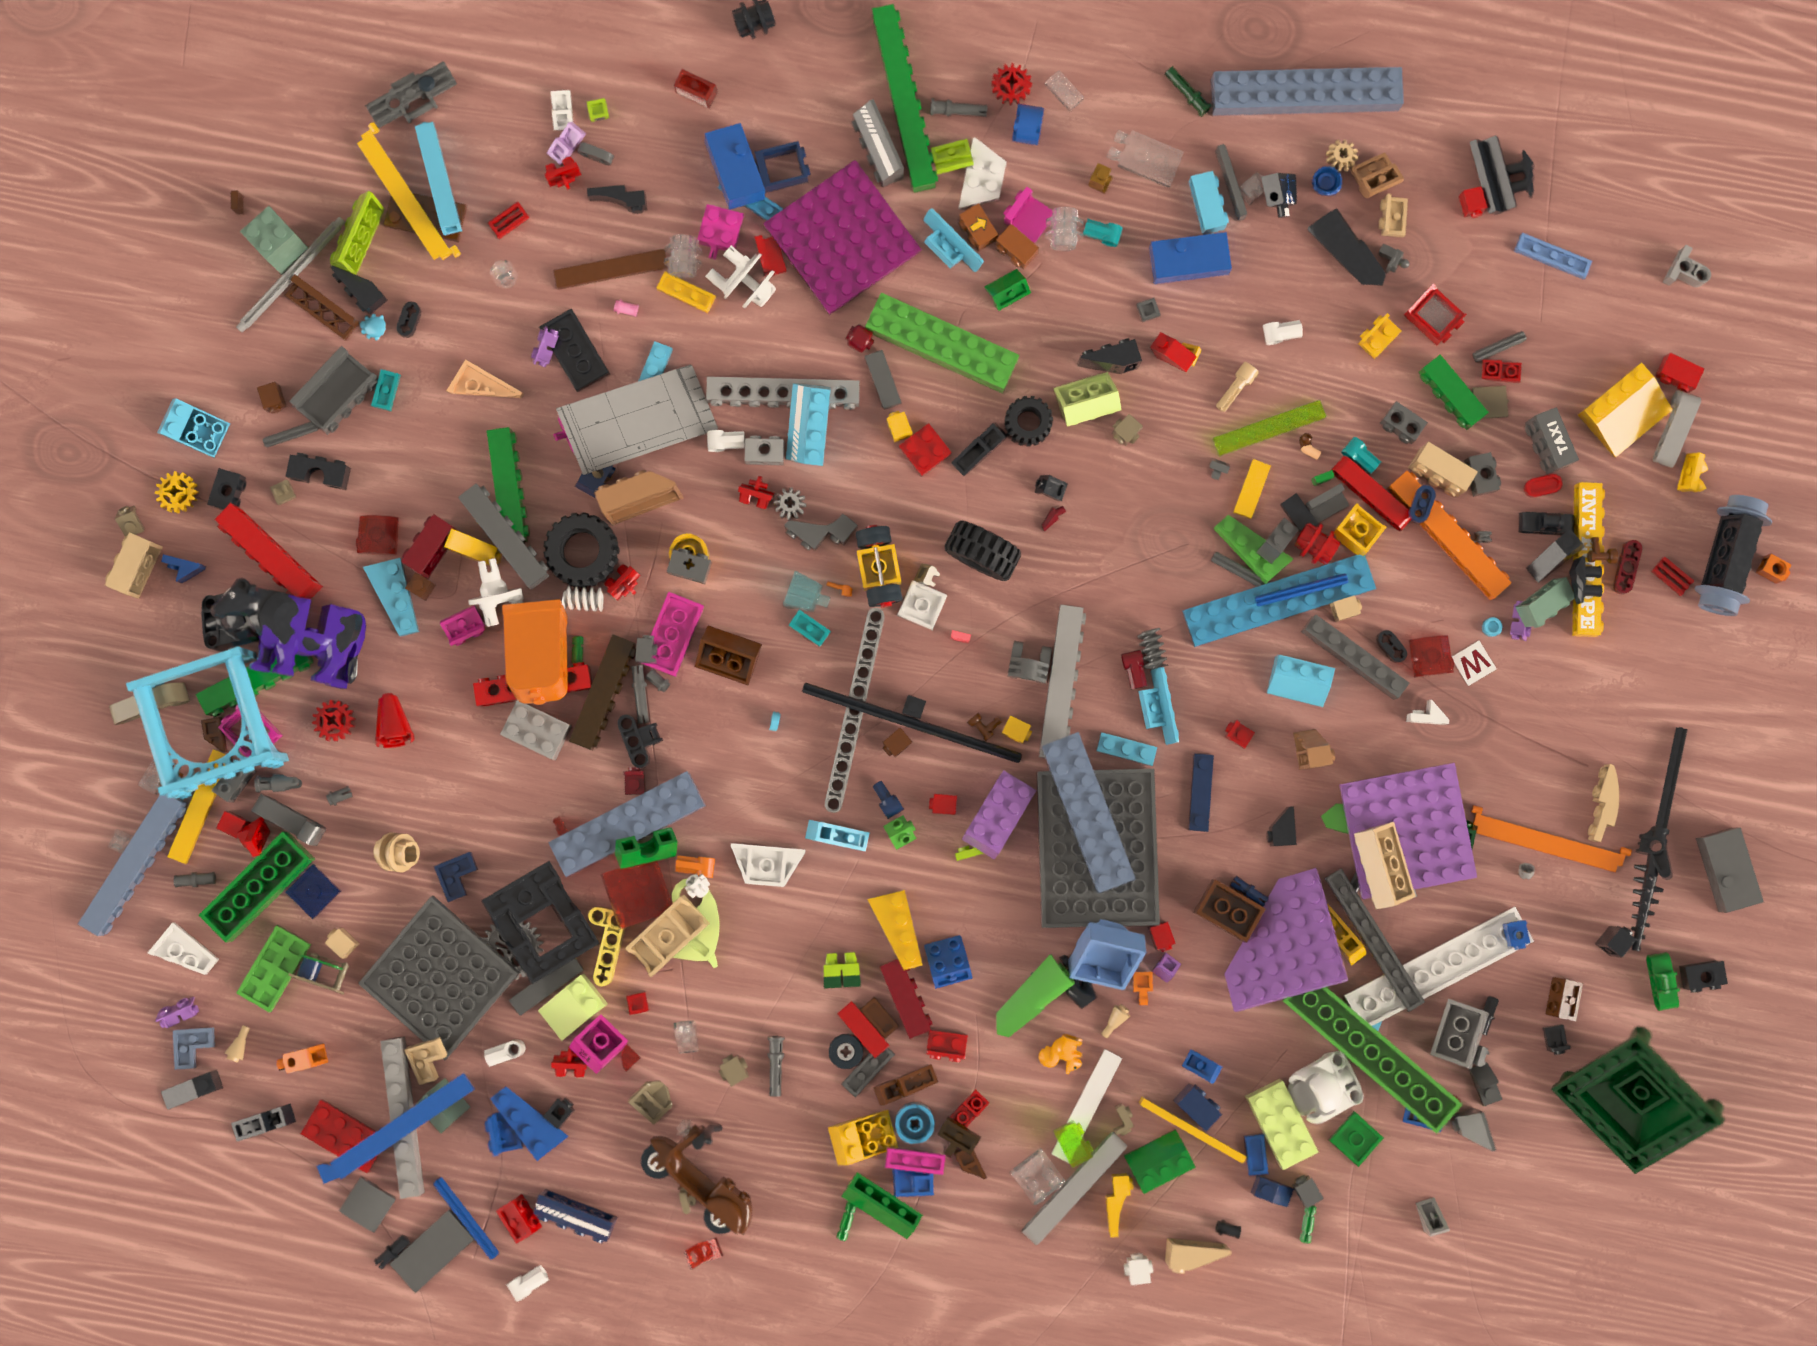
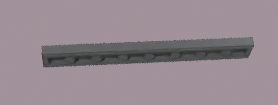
M1342 868L1324 878L1407 1012L1425 1003V1000Z

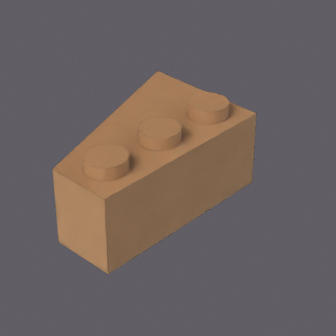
M1316 729L1293 733L1299 770L1333 764V760H1335L1334 750L1330 748V744Z

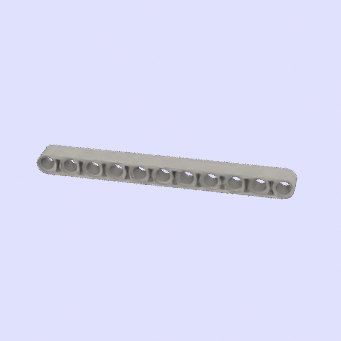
M872 608L867 614L849 697L864 702L867 699L884 624V613L879 608ZM879 613L881 620L878 622L872 621L870 618L871 614ZM869 631H874L877 633V638L870 641L866 638V634ZM864 650H871L873 656L870 659H864L862 657ZM861 668H866L869 674L867 677L861 678L858 676V671ZM856 687H862L865 690L862 696L857 697L854 695L853 692ZM848 707L845 710L825 799V808L831 813L839 812L842 808L863 717V712H860L858 715H851L849 712L850 708ZM848 724L856 726V731L853 734L845 732V727ZM843 743L851 744L852 749L849 753L841 751ZM841 761L846 762L848 765L847 770L844 772L837 770V764ZM836 780L843 782V788L839 791L834 790L832 787L833 782ZM831 799H837L839 802V806L835 810L830 809L828 806V802Z

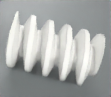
M568 585L566 591L564 590L562 604L564 609L568 605L569 609L573 610L576 605L577 610H581L584 607V610L588 611L591 606L592 611L596 612L599 607L600 612H602L603 593L601 588H598L597 593H595L593 587L590 588L589 592L586 591V587H583L582 591L579 592L578 586L572 591L570 585Z

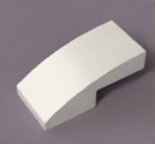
M552 91L554 130H564L568 122H573L571 91Z

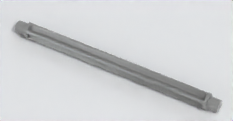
M341 217L331 222L320 236L240 320L241 322L236 326L239 331L243 333L246 328H249L289 286L294 274L298 276L333 239L346 223Z

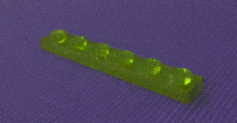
M1317 400L1214 437L1213 442L1220 457L1323 420L1327 416L1321 401Z

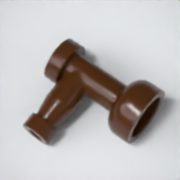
M1592 537V551L1587 553L1588 562L1607 560L1610 564H1616L1618 561L1617 549L1610 548L1607 552L1600 553L1599 537Z
M978 712L967 723L972 727L975 726L984 736L983 739L987 741L994 735L992 731L1002 722L996 717L994 721L985 726L981 722L982 716Z

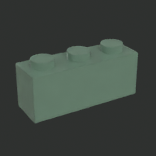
M1566 577L1552 579L1515 608L1525 627L1534 626V628H1538L1545 624V620L1556 616L1558 610L1569 606L1570 601L1574 599V592Z

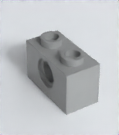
M750 436V439L745 438V463L748 465H784V439H780L778 436H770L769 439H761V436ZM768 446L770 451L767 454H761L759 452L760 448Z

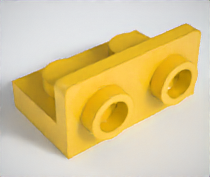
M1388 313L1384 317L1380 315L1373 322L1375 326L1371 330L1367 328L1360 336L1362 340L1358 344L1374 359L1401 332L1388 318L1390 316Z

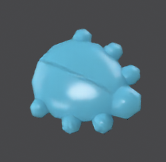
M372 314L371 318L365 316V321L359 323L360 328H362L361 333H366L367 339L372 337L376 341L379 340V337L386 330L384 316L376 317L375 314Z

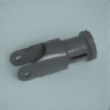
M256 775L254 786L257 793L261 792V790L283 792L300 788L302 781L296 777H287L285 775H272V777Z

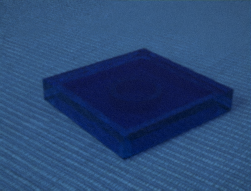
M315 864L286 891L312 919H315L341 892Z

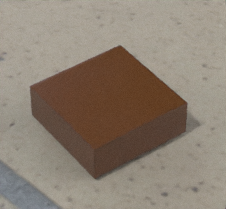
M232 190L231 209L236 214H244L243 195L238 190Z

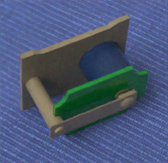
M311 953V954H310L311 956H314V957H317V958L322 957V956H319L317 953ZM301 954V957L304 959L297 976L290 973L288 975L297 980L344 995V992L340 991V987L350 966L347 963H340L342 965L338 967ZM322 965L340 970L333 988L316 982Z

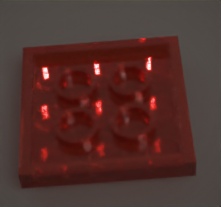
M658 861L623 869L617 868L601 874L619 930L659 917L672 905Z

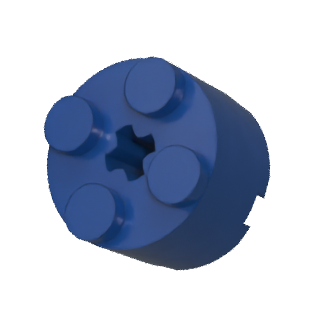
M1018 104L1012 141L1038 146L1044 108Z

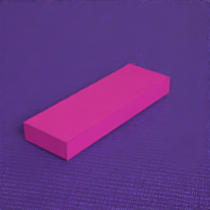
M887 1148L885 1168L943 1175L946 1155Z

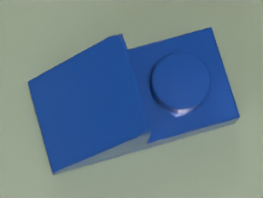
M164 554L161 562L167 564V568L178 571L176 582L179 583L186 582L206 568L202 564Z
M1192 1049L1182 1064V1067L1214 1084L1222 1069V1066Z

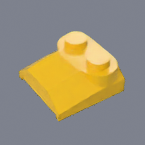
M1356 503L1334 532L1336 539L1354 554L1364 556L1386 529V526L1382 525Z

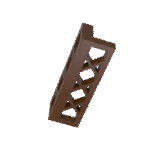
M294 274L291 278L294 284L285 296L346 341L359 325V322ZM298 287L303 290L304 298L295 299L292 297ZM308 301H318L319 309L310 310ZM323 312H333L334 320L325 321ZM346 322L350 327L342 334L338 329V323Z

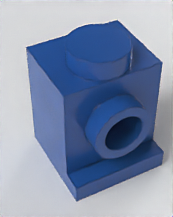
M1527 920L1503 924L1507 947L1514 946V950L1524 949L1526 944L1530 943L1526 925ZM1517 932H1520L1521 934L1520 939L1516 937Z

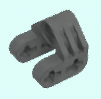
M1014 641L1007 677L1046 684L1052 647L1042 646L1040 659L1037 661L1021 658L1024 642Z

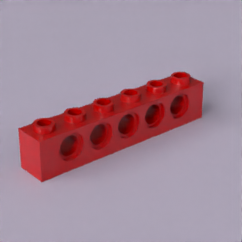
M579 662L574 663L573 667L567 668V675L574 673L576 676L574 682L568 683L567 693L589 690L591 688L592 676L589 665ZM506 675L497 676L496 680L481 678L478 679L477 683H473L477 707L517 701L506 682ZM498 685L499 693L493 696L491 688Z

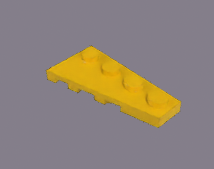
M905 890L867 899L902 968L905 970L922 966Z

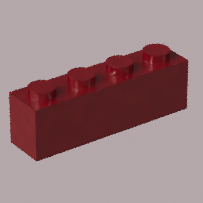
M898 958L880 965V970L909 1039L930 1031V1025L933 1023L929 1013L925 1015L922 1007H925L922 996L917 997L915 989L918 988L914 977L910 979L907 973L910 969L904 970Z

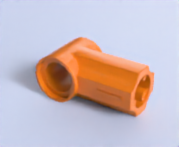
M678 855L675 872L696 874L698 876L703 874L705 877L713 878L715 859Z

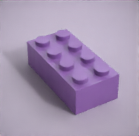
M1003 770L962 837V840L995 860L1036 790Z

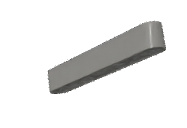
M1111 1132L1033 1216L1021 1232L1035 1245H1038L1123 1153L1127 1144L1114 1132Z

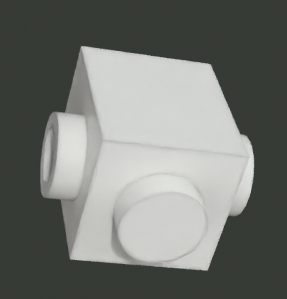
M1142 1253L1131 1254V1257L1127 1258V1264H1124L1125 1276H1129L1131 1285L1151 1283L1150 1273H1153L1152 1261H1148L1147 1256H1143Z

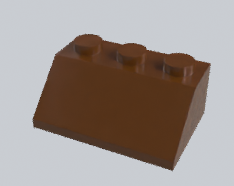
M708 625L701 638L694 667L749 685L762 644Z

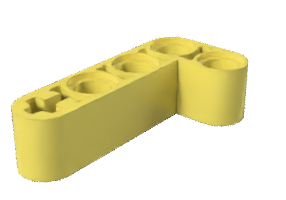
M595 907L588 914L589 921L595 925L605 927L593 980L598 986H606L613 980L627 917L621 911ZM596 910L603 913L601 921L594 919V912ZM615 915H619L622 918L619 926H616L612 921ZM610 934L617 936V942L614 945L608 942ZM605 953H610L613 957L610 964L605 963L603 960ZM600 967H611V969H607L605 971V976L608 977V979L601 982L602 978H600L599 975L603 974L604 968Z

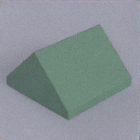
M444 1078L441 1082H439L436 1086L429 1090L415 1105H417L418 1103H420L421 1101H423L424 1099H426L427 1097H429L430 1095H432L433 1093H435L436 1091H438L450 1082L446 1078ZM461 1098L429 1121L441 1134L471 1107Z

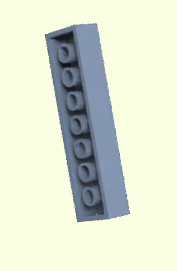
M1079 732L1041 746L1097 893L1135 880Z
M686 771L548 843L565 877H570L613 855L617 839L635 836L638 842L653 834V831L661 830L706 807V804L690 773Z

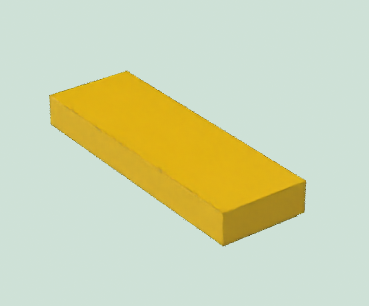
M665 271L656 287L657 290L707 314L716 298L714 294Z
M1255 459L1252 460L1233 513L1252 519L1271 465Z

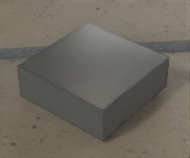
M1155 298L1136 304L1142 323L1161 316Z

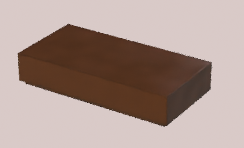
M875 997L860 1009L884 1039L900 1027Z

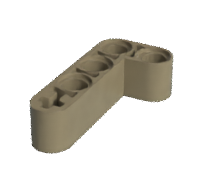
M184 682L167 683L152 688L158 710L190 702ZM135 696L109 706L114 725L124 724L141 717Z

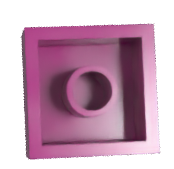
M600 1014L574 1038L569 1048L597 1074L625 1047L628 1040Z

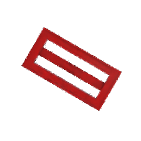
M517 201L489 221L488 225L498 239H501L530 217ZM519 208L518 212L507 218L497 227H494L495 224Z
M1662 557L1651 571L1679 596H1682L1694 582L1692 578L1666 557ZM1666 566H1668L1672 571H1674L1678 576H1680L1685 582H1683L1679 577H1677L1673 572H1671ZM1660 568L1661 570H1663L1669 577H1671L1679 585H1681L1682 588L1680 589L1665 575H1663L1658 569Z

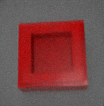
M646 992L626 996L629 1015L649 1011Z

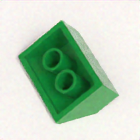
M1176 1129L1124 1155L1143 1194L1196 1168Z

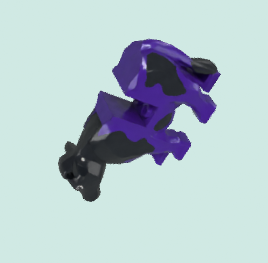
M237 578L220 600L211 606V614L218 619L226 616L249 617L252 626L259 635L260 642L258 658L249 664L248 669L268 673L276 658L277 664L272 668L271 672L293 676L295 654L300 656L314 655L319 659L318 666L320 669L311 676L310 681L323 683L334 688L347 689V684H352L356 679L358 655L366 633V619L359 611L332 604L325 605L321 608L317 629H305L311 599L258 588L245 578Z

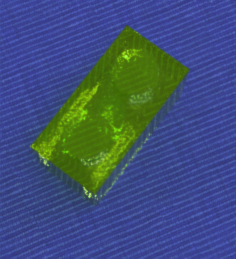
M1072 1120L1053 1130L1072 1168L1093 1158L1091 1152L1094 1150L1089 1140L1084 1141L1082 1134L1085 1132L1080 1123L1076 1124Z

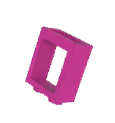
M238 705L235 708L236 711L232 715L225 716L221 720L222 724L218 727L234 745L239 737L231 728L241 719ZM259 710L263 724L269 730L267 734L274 744L283 735ZM247 746L239 748V751L245 757H249L252 753L251 749Z

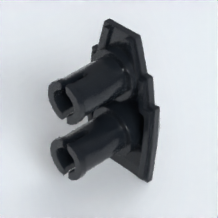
M1523 150L1521 162L1507 164L1506 167L1509 175L1523 173L1526 176L1524 180L1511 182L1513 192L1526 191L1529 194V198H1533V170L1535 166L1526 151Z
M1585 556L1575 559L1569 574L1574 598L1577 605L1584 602L1585 596H1602V585H1586V577L1601 578L1602 567L1586 566Z

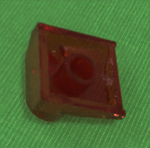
M382 515L360 516L358 537L356 539L357 553L397 555L399 518Z
M1448 635L1409 640L1414 678L1454 673V660L1451 657Z

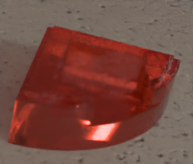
M560 816L553 819L558 835L562 836L568 832Z
M629 1044L624 1047L621 1055L622 1066L626 1072L641 1058Z

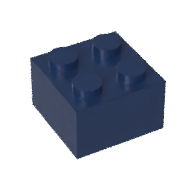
M1188 1083L1173 1101L1207 1132L1222 1116L1219 1112L1221 1107L1211 1098L1207 1100L1205 1098L1206 1093L1196 1084L1192 1086Z

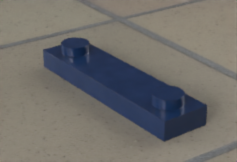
M1194 754L1189 831L1209 832L1214 755Z

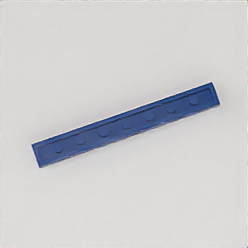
M461 1074L330 1164L339 1178L343 1179L475 1090L466 1074Z

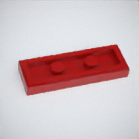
M853 1001L837 1013L874 1058H877L890 1046Z

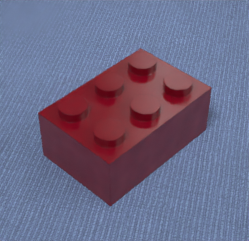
M435 514L426 519L424 522L425 527L421 533L418 532L413 538L414 543L410 549L407 548L402 554L403 559L401 560L402 563L427 579L448 551L444 546L451 529L458 531Z

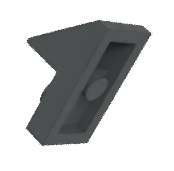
M1488 1063L1483 1065V1067L1477 1065L1469 1069L1483 1106L1503 1100L1497 1086L1499 1081Z

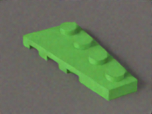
M1230 515L1226 516L1213 528L1265 584L1293 560L1292 557L1282 552L1270 564L1256 553L1265 542V539Z

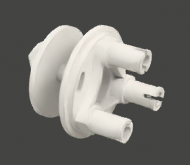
M731 245L723 254V256L736 265V270L730 278L725 279L713 268L705 277L724 292L725 299L742 281L754 291L742 307L745 309L751 301L762 307L776 290L774 285L768 281L775 272L772 270L759 284L747 273L762 254H755L749 259Z

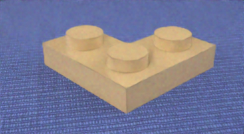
M440 1037L409 1046L404 1050L419 1085L435 1081L439 1078L432 1061L447 1056Z

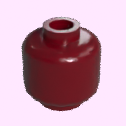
M860 324L855 327L852 326L845 338L848 340L847 345L859 353H863L866 349L870 350L875 341L872 339L873 332Z

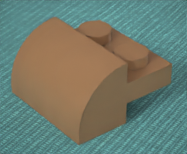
M1385 152L1351 168V173L1359 185V191L1365 198L1372 197L1402 183L1404 180L1396 164L1391 163Z

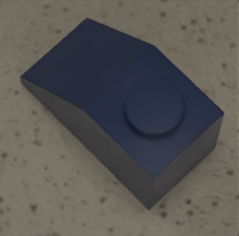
M1257 1175L1250 1193L1268 1202L1288 1207L1294 1188Z

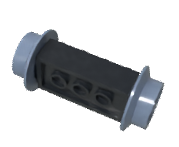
M1730 495L1727 506L1717 509V513L1721 518L1702 584L1694 588L1701 595L1698 603L1699 608L1719 615L1737 616L1740 605L1750 602V599L1743 595V591L1746 588L1753 556L1757 550V542L1762 532V526H1770L1773 522L1766 516L1769 505L1765 501L1745 495Z

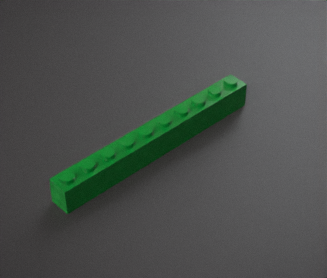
M894 4L872 8V17L913 193L935 189L938 176L936 170L933 171L931 165L934 164L932 152L929 153L927 146H930L928 134L924 135L923 128H926L925 120L919 114V110H922L920 99H916L915 92H917L916 82L911 79L913 74L912 64L908 63L906 58L909 57L907 45L904 46L902 39H905L903 27L899 28L898 21H901L899 10H895Z

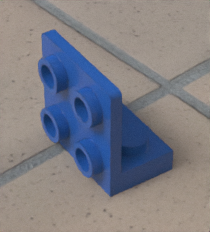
M961 935L924 945L935 989L973 979Z

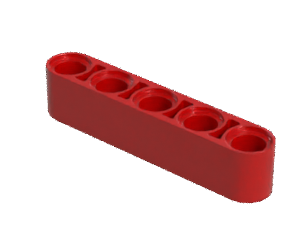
M1343 456L1331 469L1337 479L1396 530L1402 531L1411 521L1409 510L1347 456Z

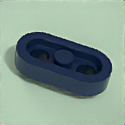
M1423 485L1415 492L1409 509V518L1415 523H1422L1429 517L1436 497L1435 490L1431 486ZM1426 493L1427 499H1423L1421 494ZM1416 511H1420V512H1421V516H1420V517H1417V516L1415 515V512H1416Z

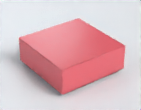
M952 630L950 639L968 644L971 635Z

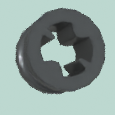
M1474 532L1476 536L1474 542H1492L1490 538L1492 532Z

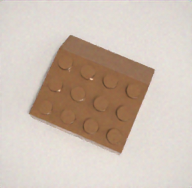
M646 470L635 473V476L629 479L627 477L618 479L614 485H602L598 488V491L594 492L603 515L612 525L683 499V495L674 481L651 471L646 472Z

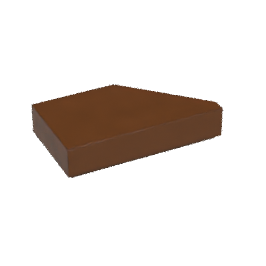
M222 717L201 720L204 740L217 747L220 751L227 752L225 734L218 728L222 724Z
M961 1149L954 1152L963 1172L981 1177L982 1179L987 1178L975 1151L971 1155Z

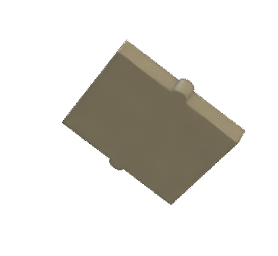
M1506 386L1472 388L1473 394L1489 412L1483 418L1508 417L1507 403L1509 400L1507 399Z

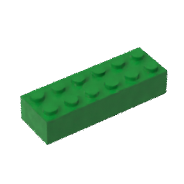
M282 831L261 852L260 856H257L199 916L225 943L233 942L315 858L290 832Z

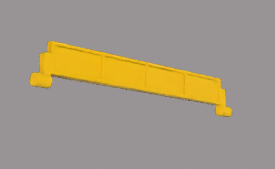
M375 122L368 125L370 130L361 135L363 140L358 142L357 145L433 260L438 257L444 260L452 254L454 257H458L461 254L456 245L450 247V249L447 247L375 138L374 134L380 131Z

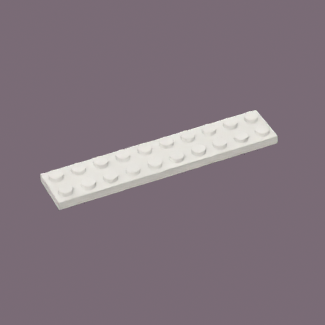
M1512 907L1403 964V967L1423 999L1517 951L1514 950V946L1507 947L1503 924L1520 921L1522 918L1516 907ZM1528 931L1530 943H1532L1534 940ZM1520 932L1516 933L1518 939L1521 938ZM1385 975L1343 995L1349 1007L1371 1026L1406 1009Z

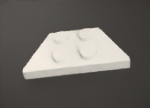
M973 138L971 146L974 165L967 167L959 204L960 210L978 203L982 205L985 202L997 201L1000 197L1006 161L976 138Z
M731 843V848L745 884L784 887L805 854V850Z

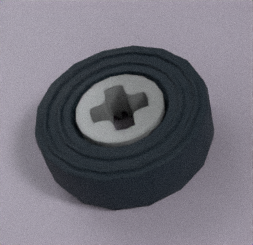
M841 1034L830 1043L829 1058L836 1067L851 1069L861 1061L863 1046L855 1036ZM845 1046H848V1050L852 1052L847 1057L840 1053V1050L844 1049Z

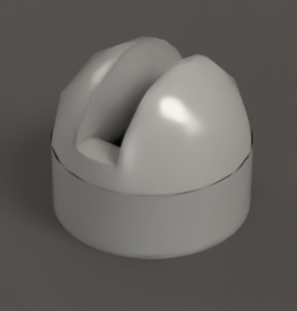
M1530 863L1520 864L1519 876L1522 879H1531L1533 877L1535 867Z

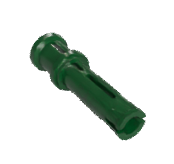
M1174 66L1165 72L1164 75L1186 97L1188 105H1192L1198 111L1200 117L1204 116L1212 108L1213 105L1202 97L1200 91L1193 89Z

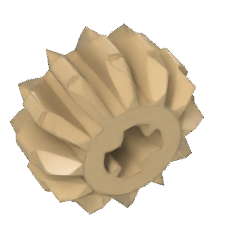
M1346 139L1342 143L1336 140L1335 145L1330 144L1329 150L1326 152V156L1329 157L1326 163H1332L1331 167H1337L1338 172L1341 169L1347 172L1349 167H1354L1355 161L1358 160V156L1355 155L1358 149H1352L1353 143L1347 145Z

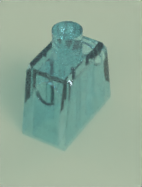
M794 571L783 607L814 612L816 605L827 608L831 597L821 594L823 588L821 584L798 571Z

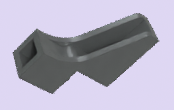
M843 513L835 522L829 525H816L791 520L784 525L787 530L785 533L792 539L797 537L801 540L800 544L808 551L810 549L816 551L829 534L831 535L830 539L834 543L845 545L858 529V525Z

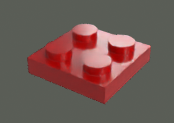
M929 423L899 445L901 451L921 477L952 454Z

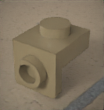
M124 506L118 510L115 520L124 536H128L129 532L136 535L145 530L136 514L135 506Z
M1121 1103L1115 1106L1123 1125L1113 1130L1116 1135L1120 1134L1123 1136L1131 1132L1130 1128L1134 1127L1130 1119L1133 1117L1131 1110L1128 1106L1124 1107Z

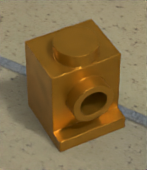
M1098 163L1088 186L1105 194L1113 179V176L1110 175L1112 169Z

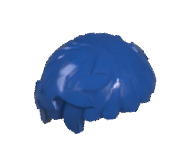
M1323 166L1314 173L1312 179L1313 189L1323 196H1332L1338 193L1342 188L1341 173L1333 167Z

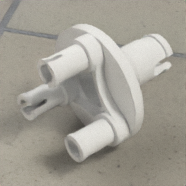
M495 558L489 559L490 572L487 571L485 561L478 562L482 581L480 587L481 596L468 600L469 605L479 604L487 627L499 624L495 610L497 604L507 601L511 602V604L523 603L524 599L522 588L508 590L507 584L501 579Z

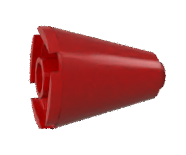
M393 693L383 694L378 699L375 734L376 746L379 747V744H381L383 748H396L405 746V742L408 740L412 743L415 740L414 734L398 696L393 695Z

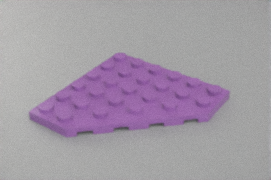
M1314 868L1278 879L1269 895L1268 901L1263 906L1266 910L1247 943L1242 942L1225 972L1235 1012L1348 981L1318 870Z

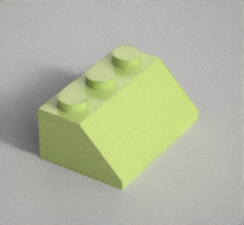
M1108 372L1054 388L1062 417L1067 426L1093 420L1121 410L1118 390Z

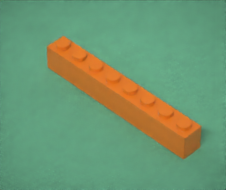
M1405 471L1386 489L1409 510L1415 492L1421 485L1414 473ZM1422 493V498L1427 499V494ZM1434 500L1429 517L1419 524L1489 600L1495 599L1511 584L1510 577L1506 572L1500 571L1497 568L1493 558L1487 557L1484 554L1483 548L1479 543H1474L1471 540L1470 534L1466 529H1461L1458 526L1456 518L1445 512L1443 504L1438 500ZM1416 511V512H1415V515H1416L1417 517H1420V516H1421V512H1420V511Z

